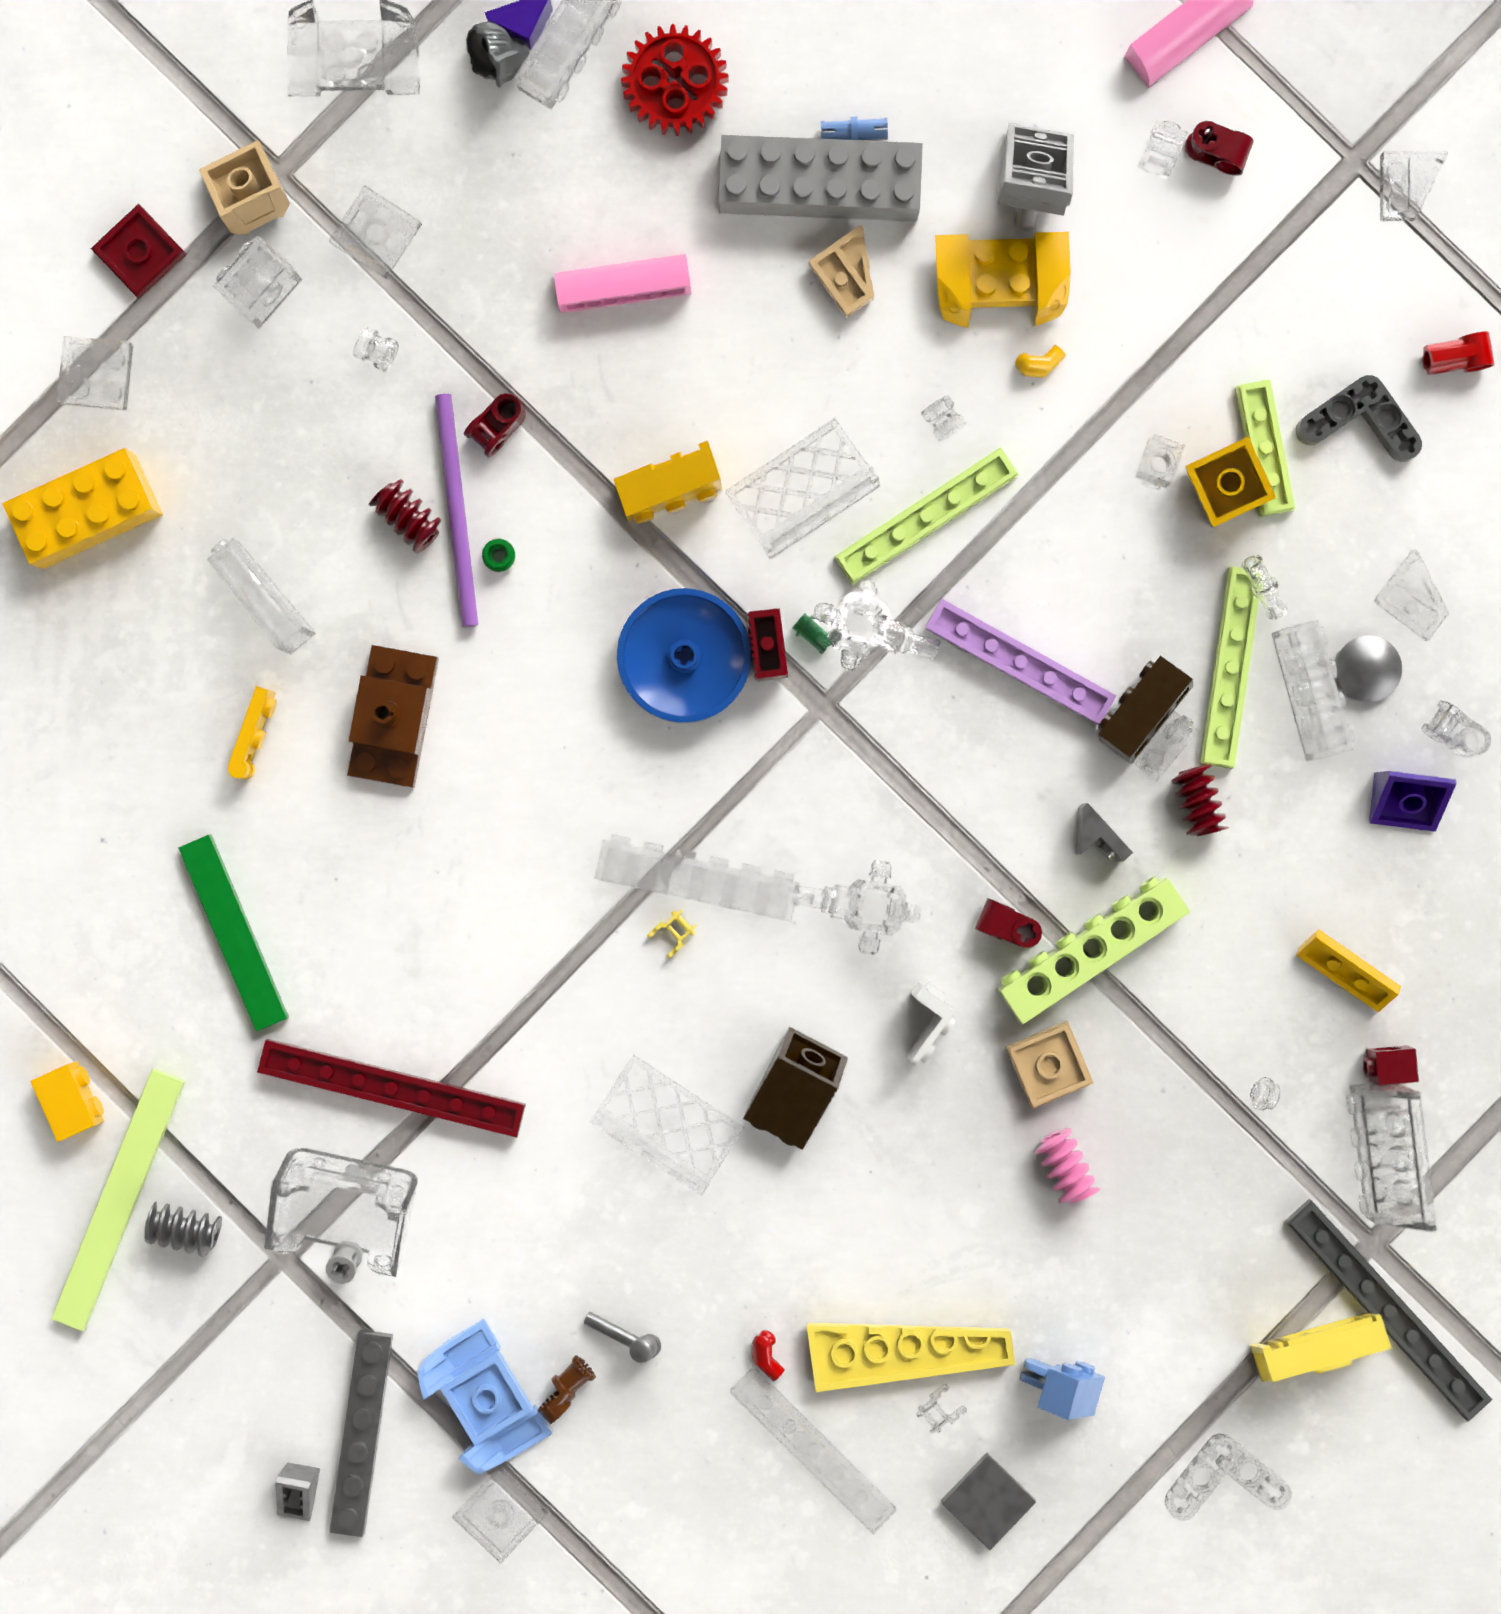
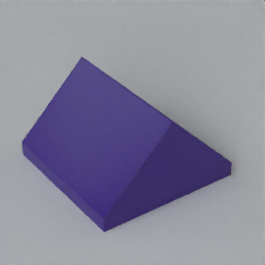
M1394 771L1375 772L1369 815L1370 824L1436 832L1456 787V779Z

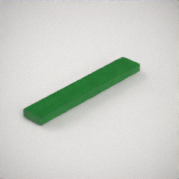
M212 834L178 847L256 1032L289 1018Z

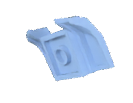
M485 1319L446 1341L422 1361L418 1369V1379L423 1400L438 1389H441L472 1441V1444L467 1446L458 1459L478 1475L492 1470L552 1434L543 1416L537 1411L536 1404L534 1406L531 1405L500 1353L501 1346Z

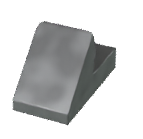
M1083 803L1078 807L1076 855H1081L1094 842L1099 840L1101 844L1097 847L1107 859L1112 861L1115 858L1119 862H1124L1133 852L1089 803Z

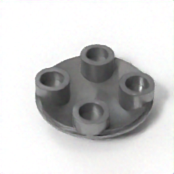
M1371 635L1357 637L1348 642L1336 655L1335 671L1338 683L1347 696L1353 700L1374 702L1384 699L1396 689L1401 680L1402 662L1399 653L1391 643L1383 638Z

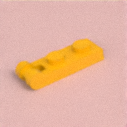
M258 686L255 687L227 768L228 773L233 778L250 779L254 775L255 766L252 763L255 751L260 750L265 741L266 731H263L267 718L271 719L275 712L277 700L274 697L276 692Z

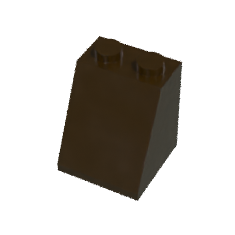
M789 1026L748 1105L743 1119L750 1122L756 1129L765 1130L777 1136L783 1143L803 1150L838 1090L848 1057Z

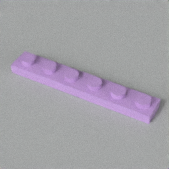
M942 598L924 628L1097 725L1106 716L1117 696Z

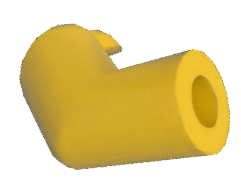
M1054 345L1043 357L1029 355L1028 353L1020 354L1016 358L1015 366L1025 376L1042 378L1047 376L1066 357V354L1059 346Z

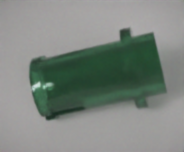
M804 613L792 629L796 631L795 635L797 637L801 635L822 655L835 638L813 621V615L809 617Z

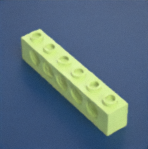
M1156 876L1152 877L1139 886L1140 893L1131 899L1126 895L1111 905L1113 911L1104 917L1101 914L1095 915L1083 924L1086 928L1076 936L1073 932L1065 935L1056 942L1058 948L1049 954L1042 951L1028 961L1030 967L1021 973L1016 969L1000 980L1003 985L998 987L997 990L1021 1024H1025L1190 913V910L1169 879L1161 878L1158 880ZM1149 901L1153 905L1154 913L1150 919L1143 920L1139 915V907L1143 902ZM1122 920L1126 925V933L1123 937L1116 939L1111 933V926L1115 921ZM1094 938L1098 942L1099 950L1096 955L1087 957L1083 952V945L1088 939ZM1067 957L1071 962V970L1068 974L1059 976L1055 970V964L1060 958ZM1034 976H1040L1044 982L1043 989L1037 994H1031L1027 988L1028 981Z

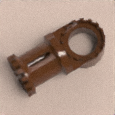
M578 1355L572 1358L573 1363L559 1376L554 1375L551 1378L557 1390L553 1393L554 1395H550L551 1400L547 1398V1404L543 1402L542 1406L537 1410L549 1424L554 1423L570 1407L571 1401L576 1397L575 1393L588 1380L593 1381L596 1378L592 1368H587L589 1364L586 1363L584 1365L585 1360Z

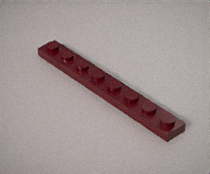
M266 1039L264 1042L257 1073L516 1138L519 1135L526 1103L271 1039Z

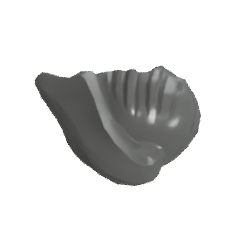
M481 22L473 25L468 31L466 49L470 56L472 71L484 79L495 80L497 87L501 88L503 84L511 81L527 63L529 48L525 41L510 36L498 24Z

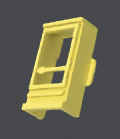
M1363 1313L1276 1338V1340H1268V1345L1260 1343L1250 1345L1261 1382L1269 1380L1275 1382L1314 1371L1315 1374L1348 1366L1352 1364L1351 1360L1392 1349L1381 1314Z

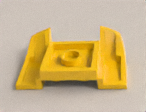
M1069 231L1035 232L1034 238L969 240L968 234L935 235L938 298L944 320L969 328L971 308L1035 306L1034 326H1038L1060 317L1068 304L1071 274Z

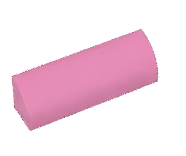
M1187 0L1131 43L1124 57L1149 88L1252 8L1253 0Z
M686 254L554 273L557 302L561 313L691 294Z

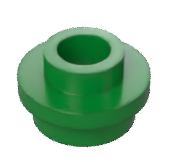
M493 539L483 548L482 560L491 571H507L515 562V550L504 539ZM497 550L505 552V558L500 562L493 559V555Z

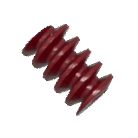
M400 479L382 488L368 505L370 507L376 506L375 512L379 516L386 515L385 522L389 526L395 525L394 532L397 535L405 534L403 541L407 545L414 543L412 550L417 554L426 549L440 533L437 527L441 519L438 517L429 522L428 517L432 510L427 508L420 512L418 509L423 501L419 498L410 502L409 499L413 494V490L410 488L401 492L400 489L404 481Z
M1211 763L1178 772L1179 775L1171 780L1172 784L1182 785V788L1174 793L1175 797L1186 798V801L1178 806L1179 810L1190 811L1182 819V822L1193 823L1194 825L1186 831V835L1199 837L1229 828L1228 826H1218L1226 818V815L1214 812L1223 805L1222 801L1211 800V797L1219 792L1218 788L1207 787L1209 783L1215 780V776L1203 773L1211 767Z

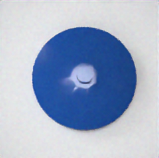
M671 589L648 598L629 616L619 637L617 664L621 680L627 692L645 711L666 721L693 723L709 719L721 713L738 697L749 675L751 646L743 622L737 613L723 600L708 592L697 589Z

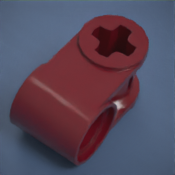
M1202 121L1196 125L1193 132L1188 136L1184 147L1186 154L1191 159L1217 168L1225 174L1236 176L1243 173L1254 140L1246 133L1231 130L1213 121Z
M508 393L500 394L481 414L471 421L464 431V436L476 441L485 450L484 455L490 458L501 449L512 433L523 423L526 416L525 407L514 395ZM509 403L515 404L517 407L515 415L509 419L502 418L501 410L503 406ZM484 431L488 436H490V440H488L481 432Z
M987 898L974 928L999 940H1006L1025 948L1035 946L1042 937V928L1036 920ZM1029 923L1031 925L1030 931L1034 933L1033 938H1026L1022 942V935L1017 930L1019 927H1025Z

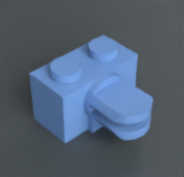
M1025 1359L1024 1368L1032 1372L1022 1371L1019 1379L1042 1389L1038 1408L1066 1420L1095 1415L1105 1376L1096 1373L1093 1365L1076 1361L1075 1364L1063 1363L1062 1366L1057 1364L1053 1367L1035 1359Z

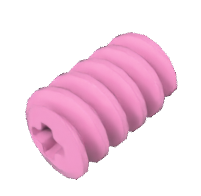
M1064 1128L1044 1137L1041 1140L1042 1145L1035 1150L1036 1154L1046 1153L1048 1156L1040 1163L1042 1167H1053V1170L1046 1175L1047 1178L1059 1179V1182L1052 1187L1053 1191L1064 1190L1065 1192L1058 1199L1059 1203H1075L1094 1195L1100 1190L1098 1187H1091L1095 1182L1094 1176L1085 1175L1089 1170V1165L1087 1163H1078L1083 1158L1082 1151H1072L1078 1145L1077 1140L1074 1138L1066 1139L1072 1133L1071 1128Z

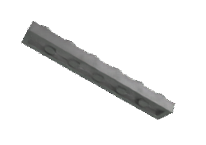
M360 1330L358 1332L329 1533L363 1537L365 1534L393 1334Z

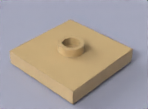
M1068 1021L1005 1046L1031 1109L1094 1084Z

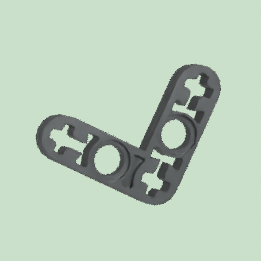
M1365 375L1303 417L1296 426L1297 438L1303 444L1315 445L1361 414L1394 460L1399 462L1409 461L1416 457L1422 449L1420 435L1382 381L1373 375ZM1363 386H1371L1374 391L1370 394L1371 397L1365 396L1355 403L1352 397L1363 390ZM1334 402H1342L1347 406L1348 415L1346 418L1338 419L1333 416L1331 407ZM1381 410H1388L1393 414L1394 423L1391 427H1383L1379 424L1378 413ZM1324 417L1327 423L1316 431L1318 437L1314 433L1308 435L1305 431L1309 427L1307 421L1313 425ZM1401 426L1403 429L1392 438L1388 436L1389 433H1392ZM1401 440L1403 442L1406 440L1411 442L1412 445L1408 448L1409 452L1407 450L1403 452L1399 450L1398 446L1401 445Z

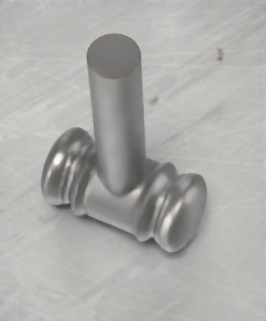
M589 1312L584 1320L585 1325L629 1347L631 1358L638 1363L649 1361L657 1356L661 1350V1342L653 1334L638 1337L592 1312Z

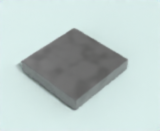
M986 1452L941 1499V1503L981 1543L991 1550L1036 1503V1500Z

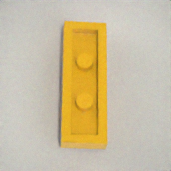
M1319 929L1297 951V957L1378 1013L1400 993L1401 986Z

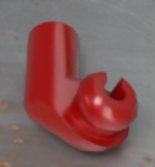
M763 1330L752 1341V1360L774 1382L783 1374L785 1369L772 1357V1345L776 1343L774 1334L768 1330Z

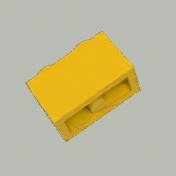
M78 1061L66 1064L30 1081L57 1143L104 1122L102 1117L104 1114L103 1106L96 1096L93 1097L88 1086L90 1084L89 1075L83 1066H79Z

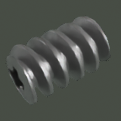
M155 1201L145 1223V1242L147 1244H154L158 1239L159 1246L163 1248L167 1247L171 1242L173 1250L178 1251L184 1246L186 1253L191 1254L197 1249L198 1255L205 1257L217 1243L222 1225V1216H218L214 1223L210 1224L209 1213L205 1212L201 1220L197 1221L196 1210L192 1209L188 1217L185 1218L183 1217V1207L179 1206L174 1215L170 1214V1204L166 1203L161 1212L157 1211V1201Z

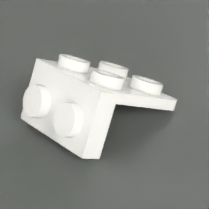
M918 982L911 991L914 998L936 1013L906 1054L909 1062L913 1065H917L919 1061L925 1063L936 1048L933 1045L935 1039L940 1033L945 1036L956 1021L953 1018L956 1011L945 1002L948 996L930 982L926 986Z

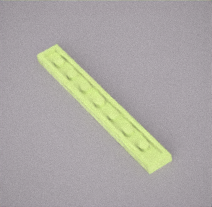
M157 1069L151 1070L51 1318L52 1320L80 1331L86 1329L186 1082L185 1080Z

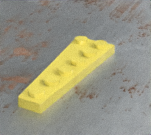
M806 1323L816 1392L1015 1365L1012 1337L1009 1328Z

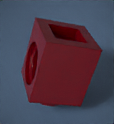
M1404 1045L1366 1049L1367 1057L1363 1058V1071L1365 1077H1369V1082L1376 1085L1419 1082L1416 1048Z

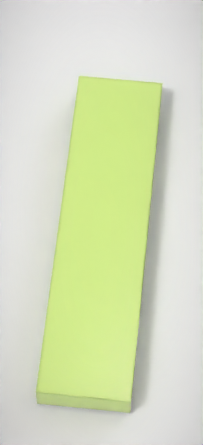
M1269 379L1237 385L1235 391L1244 437L1249 436L1276 496V499L1258 506L1260 517L1294 511L1295 504L1271 381Z

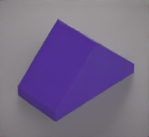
M519 0L484 13L487 22L496 23L503 27L510 36L524 40L529 50L533 51L553 8L551 0Z

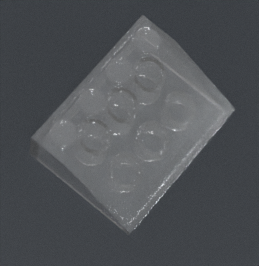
M1364 1083L1349 1085L1350 1094L1346 1096L1348 1112L1350 1115L1353 1114L1354 1128H1351L1350 1136L1354 1148H1357L1358 1161H1355L1354 1169L1358 1181H1361L1362 1194L1358 1197L1361 1213L1375 1224L1429 1232L1437 1231L1420 1092L1399 1084L1376 1085Z

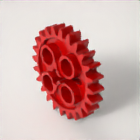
M671 24L669 33L665 34L661 26H658L657 37H653L649 32H645V44L637 40L634 42L637 53L630 51L626 53L627 60L631 64H622L623 73L628 75L621 78L622 87L628 88L623 91L624 100H632L628 105L630 112L640 110L637 115L639 123L647 118L649 119V130L652 131L659 124L661 125L662 135L666 134L669 127H673L675 135L679 136L681 127L685 126L689 134H692L693 123L696 122L703 129L705 128L704 116L712 120L715 119V111L712 107L723 108V101L718 96L723 97L728 94V88L722 85L729 82V74L723 72L727 69L726 60H718L721 57L720 48L710 50L713 45L711 37L703 42L701 41V30L698 29L691 36L689 35L688 25L683 27L681 33H677L675 25ZM671 52H678L682 55V58L679 61L670 62L666 59V56ZM654 60H657L662 64V67L664 69H662L660 66L656 64H653L652 62ZM696 74H702L707 78L703 84L699 85L690 81L691 77ZM649 76H656L660 79L659 83L655 86H647L643 81ZM669 76L674 79L671 84L669 83ZM679 77L681 78V85L675 81ZM686 91L693 96H697V100H692ZM674 98L684 101V105L678 109H673L667 104Z

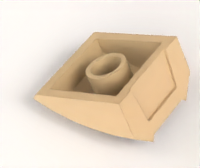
M259 140L199 169L219 216L230 233L248 235L250 231L278 217H284L290 205L287 195Z

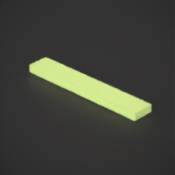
M1000 447L834 556V559L851 585H854L1018 477L1019 474Z
M1232 566L1228 567L1199 764L1206 765L1211 763V766L1230 769L1235 767L1263 571Z

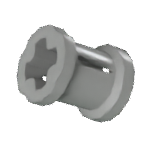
M349 1241L340 1242L335 1247L334 1255L326 1265V1274L333 1282L345 1284L354 1278L356 1268L362 1261L363 1251L357 1243Z

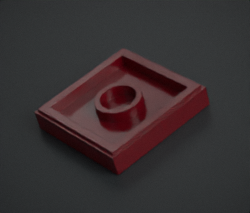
M139 203L90 248L138 299L187 255Z

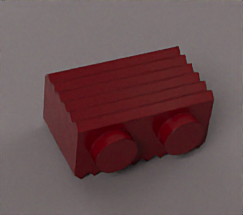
M780 608L749 612L747 620L748 633L750 634L749 640H751L750 646L752 647L751 653L753 654L752 660H754L752 666L755 667L753 669L755 673L754 679L759 682L787 678L788 670Z

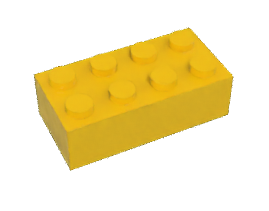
M126 448L120 449L2 503L28 563L40 569H45L163 515L136 454Z

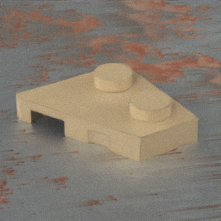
M861 224L808 261L809 267L846 318L874 299L869 259L864 239V228Z

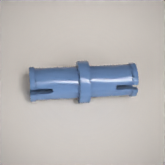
M851 117V120L821 121V139L888 140V129H885L888 128V119L858 120L857 117Z

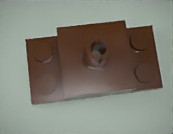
M376 645L371 646L366 676H360L348 742L353 743L347 776L415 788L439 661L438 657Z

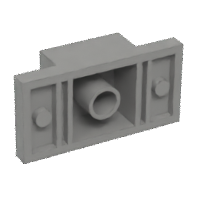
M1008 124L1005 152L999 175L997 204L1018 208L1014 221L1016 228L1025 231L1033 230L1038 211L1064 216L1066 206H1070L1073 196L1074 134Z

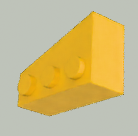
M708 440L698 444L700 450L683 456L681 452L670 455L671 460L656 465L648 464L613 479L628 522L635 520L636 524L653 519V513L666 509L667 513H672L685 508V502L698 499V502H705L718 496L717 491L722 490L721 477Z

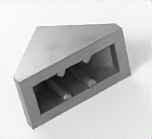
M289 1462L285 1465L275 1482L277 1515L310 1521L320 1468Z

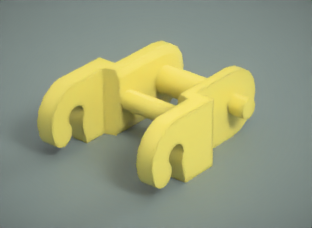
M682 909L679 912L672 911L673 917L666 924L661 921L647 935L651 938L663 927L677 939L678 945L666 955L668 959L684 945L682 940L688 934L691 936L695 934L694 929L697 927L696 924L691 927L680 915L683 912ZM674 920L686 931L682 936L670 926Z

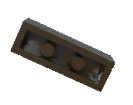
M1161 655L1155 663L1149 661L1139 674L1140 682L1134 689L1132 687L1126 689L1118 701L1121 706L1113 715L1108 713L1097 728L1100 730L1098 733L1099 741L1131 765L1193 688V678Z

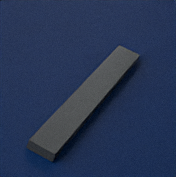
M1308 1199L1285 1220L1287 1225L1367 1313L1381 1314L1387 1335L1467 1422L1493 1400L1312 1200Z

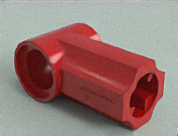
M1489 332L1471 333L1460 337L1458 340L1426 345L1423 347L1422 356L1424 369L1428 375L1462 369L1464 372H1474L1494 366L1495 362Z

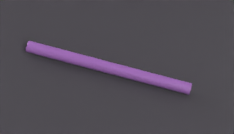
M439 394L435 396L461 623L462 627H472L479 624L451 394Z

